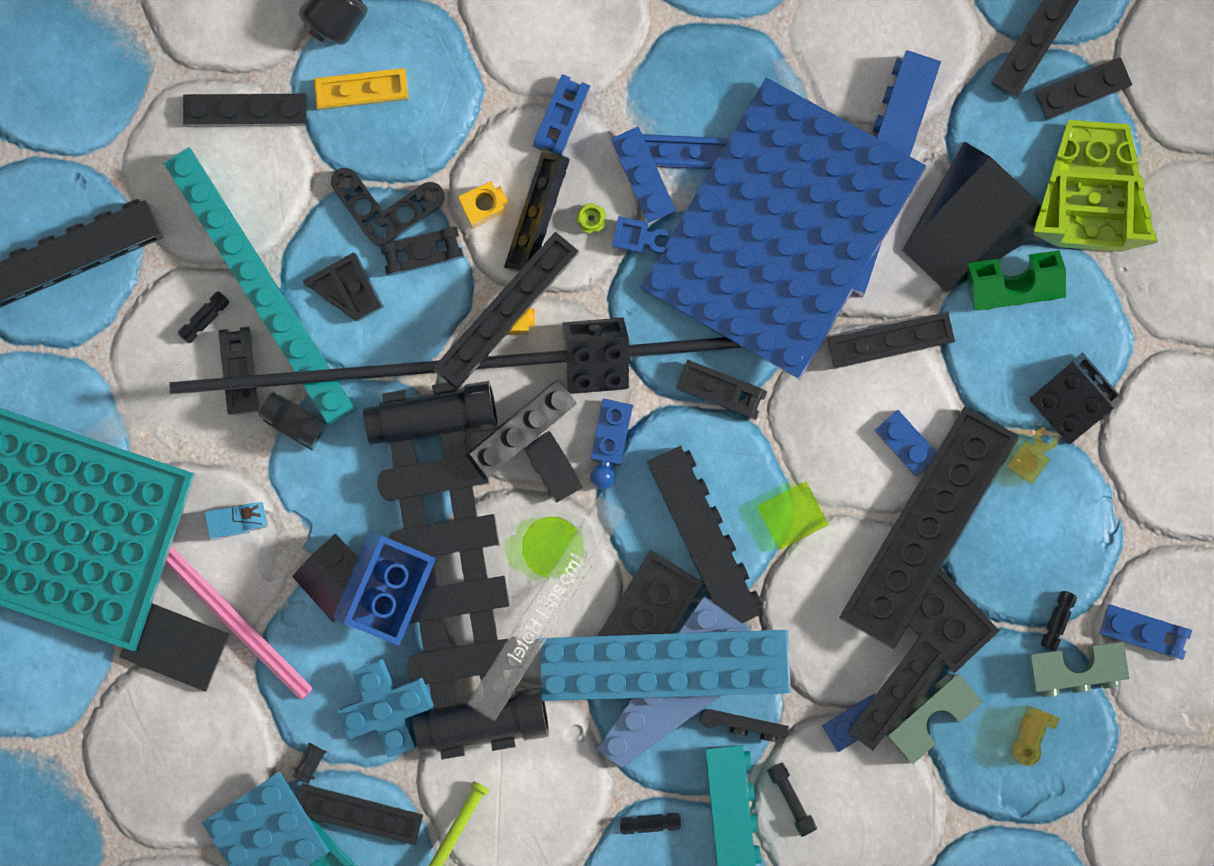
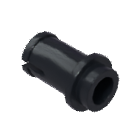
M309 742L298 766H293L292 769L295 771L292 776L309 785L311 779L315 780L313 775L327 751Z

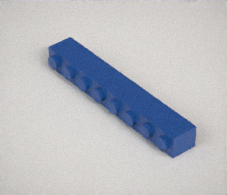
M909 50L905 51L903 58H896L891 74L897 77L894 86L888 85L882 103L887 104L884 116L878 114L872 131L878 133L876 138L909 156L911 155L941 61ZM880 246L851 294L860 297L864 296Z

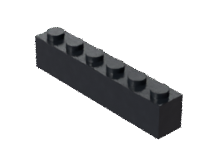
M140 199L129 201L123 205V210L113 214L111 211L101 213L95 216V221L85 226L83 223L75 224L67 228L66 234L57 238L54 235L47 236L37 242L38 246L27 250L24 247L9 253L10 258L0 262V308L163 239V234L150 204L146 200L140 201Z
M680 445L648 460L647 465L711 601L741 623L761 615L758 609L763 607L756 590L750 592L745 582L750 579L747 570L742 562L736 563L732 552L736 551V547L730 535H723L719 524L723 523L721 515L716 506L710 508L705 497L710 495L703 478L697 480L692 470L697 465L690 450L684 452Z

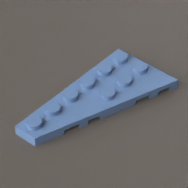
M703 597L679 633L752 630L708 598ZM720 696L632 698L597 750L623 768Z

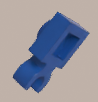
M618 216L612 248L642 254L643 247L649 246L654 253L661 254L665 252V248L657 246L654 240L659 236L668 238L669 232L663 229L648 232L649 222Z

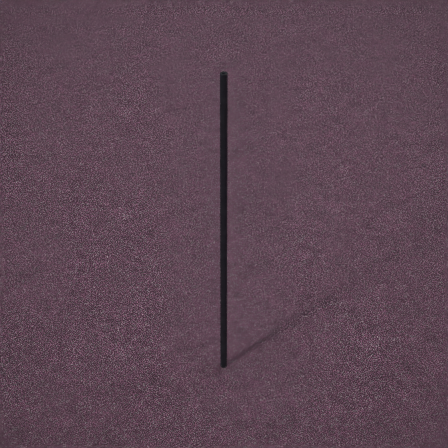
M725 337L629 345V357L743 347ZM566 350L487 356L476 370L566 362ZM439 360L169 382L170 395L436 373L433 367Z

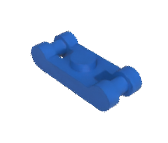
M564 74L561 75L535 137L534 148L539 150L545 148L553 151V154H564L591 85L584 82L578 84L571 81V77ZM568 92L576 95L574 102L563 99L564 94ZM550 128L561 132L558 140L548 137Z

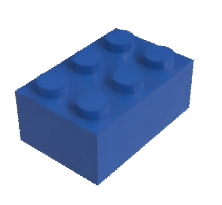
M369 531L333 618L399 646L436 558Z

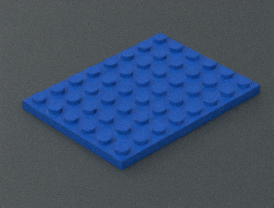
M766 77L665 245V252L659 255L640 288L800 380L925 171L926 165Z

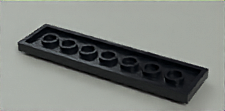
M964 406L839 616L840 620L895 650L1019 439L1018 434Z

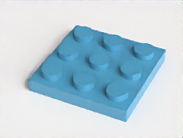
M280 772L202 822V825L228 866H308L330 852Z

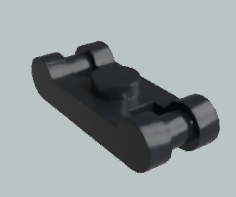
M449 227L437 232L380 245L381 255H385L387 262L385 266L386 275L393 276L463 258V249L458 246L457 237H459L457 227ZM445 241L447 251L438 253L436 243ZM406 251L408 261L399 262L397 253Z

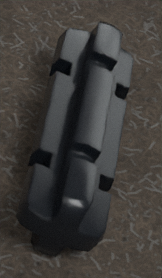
M215 292L209 298L210 302L208 304L205 303L189 319L190 323L188 325L184 324L178 330V335L186 343H192L198 336L197 333L199 331L202 332L218 316L217 312L219 310L223 311L227 307L229 300L221 292Z
M1068 591L1060 592L1057 600L1059 604L1055 606L1046 628L1048 633L1044 634L1041 641L1042 647L1051 651L1058 649L1061 642L1059 637L1064 634L1072 613L1070 609L1074 608L1077 600L1075 594Z
M667 813V816H662V814L637 816V819L622 817L620 819V832L623 835L634 834V831L649 833L660 832L667 828L668 831L681 828L679 813Z

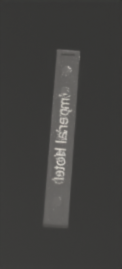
M601 496L596 499L467 705L492 721L497 719L626 514L624 511Z

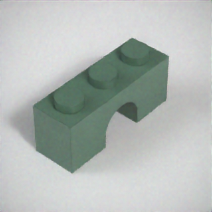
M1124 642L1088 646L1089 664L1080 673H1074L1065 666L1062 650L1027 655L1032 692H1041V697L1060 695L1059 689L1069 687L1072 688V693L1091 691L1090 685L1102 683L1103 689L1121 687V680L1130 679Z
M948 673L934 684L937 690L929 697L925 694L919 697L911 705L914 710L905 718L900 715L890 728L891 731L885 735L910 764H914L936 744L926 728L927 720L932 713L940 710L945 711L956 723H960L983 703L959 674H954L952 677Z

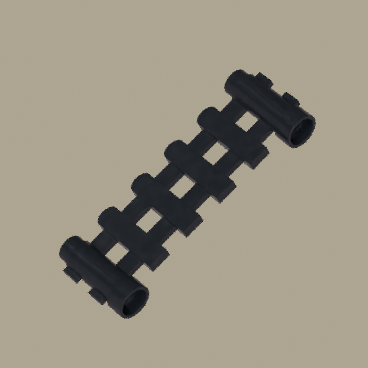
M490 380L465 384L464 388H459L458 390L448 382L432 385L433 393L408 398L406 397L405 390L383 393V402H380L379 406L363 409L365 431L369 444L386 442L387 445H390L394 468L380 472L377 487L380 495L385 500H399L404 530L393 531L388 538L432 557L460 553L464 582L438 587L435 567L433 565L409 621V624L419 623L424 653L414 654L409 658L407 665L408 675L411 681L422 677L425 685L429 684L431 699L434 704L433 709H430L429 713L413 716L416 743L419 752L430 750L440 752L441 760L465 756L464 748L491 743L492 751L516 747L515 739L523 738L526 741L549 737L548 716L545 701H542L541 687L516 691L515 695H507L504 671L520 669L521 667L520 662L518 663L507 655L508 653L519 661V655L517 657L514 655V650L517 648L516 637L498 640L494 609L510 607L506 577L503 575L488 578L483 548L500 545L495 514L478 516L473 487L490 484L489 478L483 480L465 456L467 448L464 431L472 430L473 433L498 428L497 411ZM440 436L444 459L417 464L414 440ZM449 491L454 521L427 525L423 496ZM470 614L474 644L448 648L443 618ZM480 675L484 700L457 704L453 680Z

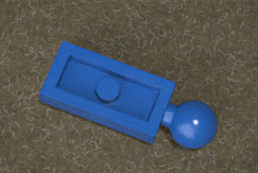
M603 398L590 460L599 462V465L593 468L590 473V481L597 489H607L613 484L615 476L611 469V464L621 466L633 409L632 404Z

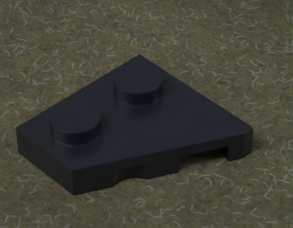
M354 252L303 280L305 286L314 290L327 302L339 308L356 322L384 308L360 259Z

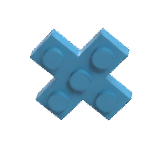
M383 659L352 671L363 700L337 710L348 739L376 730L388 758L416 748L415 734L408 717L434 707L423 678L421 677L394 687Z

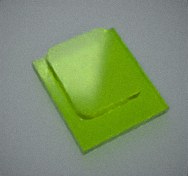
M807 481L756 506L779 550L829 525Z

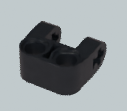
M274 392L267 397L258 414L263 419L262 421L313 451L328 426L326 422Z

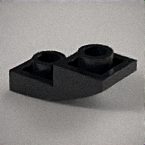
M550 431L538 436L524 448L535 472L540 474L554 502L558 503L583 488L567 457Z

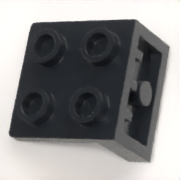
M624 318L562 322V333L566 346L568 392L575 394L628 389L629 336Z
M1083 352L1030 397V401L1068 444H1072L1123 400V397Z

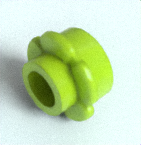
M594 203L583 205L582 209L577 212L576 221L581 225L580 228L585 233L599 232L606 224L604 221L606 218L605 210ZM589 216H594V220L589 221Z

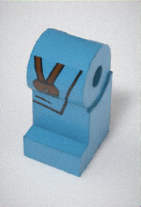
M263 502L205 511L209 536L214 541L268 527Z

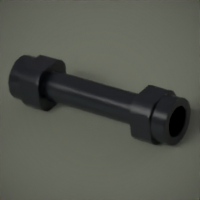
M780 762L767 769L766 771L773 784L777 783L796 820L794 825L800 836H806L817 830L818 828L811 814H806L788 779L790 774L784 763Z

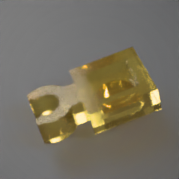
M1044 427L1035 432L1034 444L1030 445L1026 441L1023 442L1006 466L1030 485L1034 483L1051 460L1044 455V452L1053 449L1059 441V438L1054 437L1049 444L1043 443L1041 435L1046 430Z

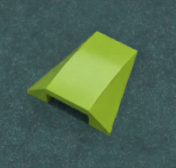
M1080 120L1067 121L1033 232L1034 235L1061 248L1116 252L1158 242L1156 231L1153 230L1150 207L1147 205L1144 193L1143 178L1139 173V161L1130 124Z

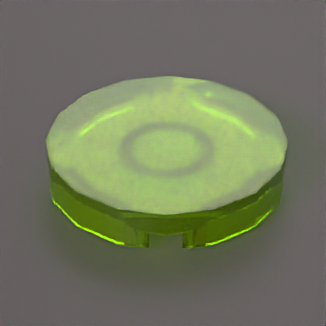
M544 517L535 521L526 531L522 540V555L527 566L536 574L546 578H560L563 576L562 574L567 575L565 569L569 567L568 565L571 560L577 564L580 562L570 554L581 559L583 554V540L578 529L569 521L560 517ZM574 563L570 564V566L574 569L577 566ZM570 568L567 569V572L569 573L573 571Z

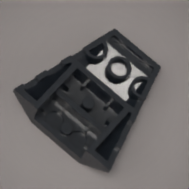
M964 141L902 251L947 293L968 280V263L993 259L1000 260L1005 255L1036 237L1033 232L1041 206L992 157Z

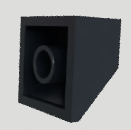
M336 533L318 548L292 575L295 581L333 623L336 621L333 618L358 559V556Z

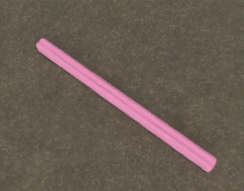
M171 546L165 565L299 699H304L311 692L312 687Z

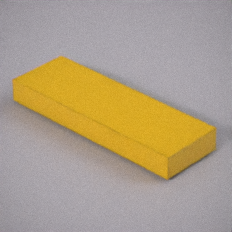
M405 68L313 78L317 110L409 100Z

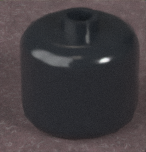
M306 0L300 8L299 16L311 28L308 33L324 43L327 39L337 45H343L349 41L364 19L368 8L361 0Z

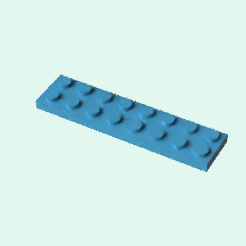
M788 630L540 638L542 701L791 693Z

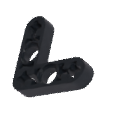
M340 168L331 177L333 190L370 242L376 246L393 242L437 211L445 200V194L439 184L426 182L383 211L352 169ZM342 175L345 178H353L350 184L355 192L359 188L363 190V192L355 194L349 202L345 199L351 196L344 186L341 188L337 187L340 184L339 177ZM429 189L431 192L437 190L439 192L436 195L437 202L432 204L431 201H427L421 206L425 211L420 214L417 205L411 200L417 197L419 203L425 199L424 192ZM360 199H366L371 202V211L366 215H359L354 210L355 203ZM403 206H409L414 210V217L409 222H401L397 218V212ZM376 213L381 215L375 218L380 227H388L385 231L387 237L384 239L380 236L376 238L372 236L376 231L370 222L367 226L363 224V222L371 220Z

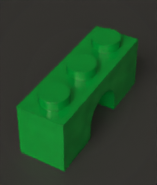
M1060 251L1029 254L1027 269L1017 276L1004 275L998 259L968 263V293L974 311L1066 298V267Z

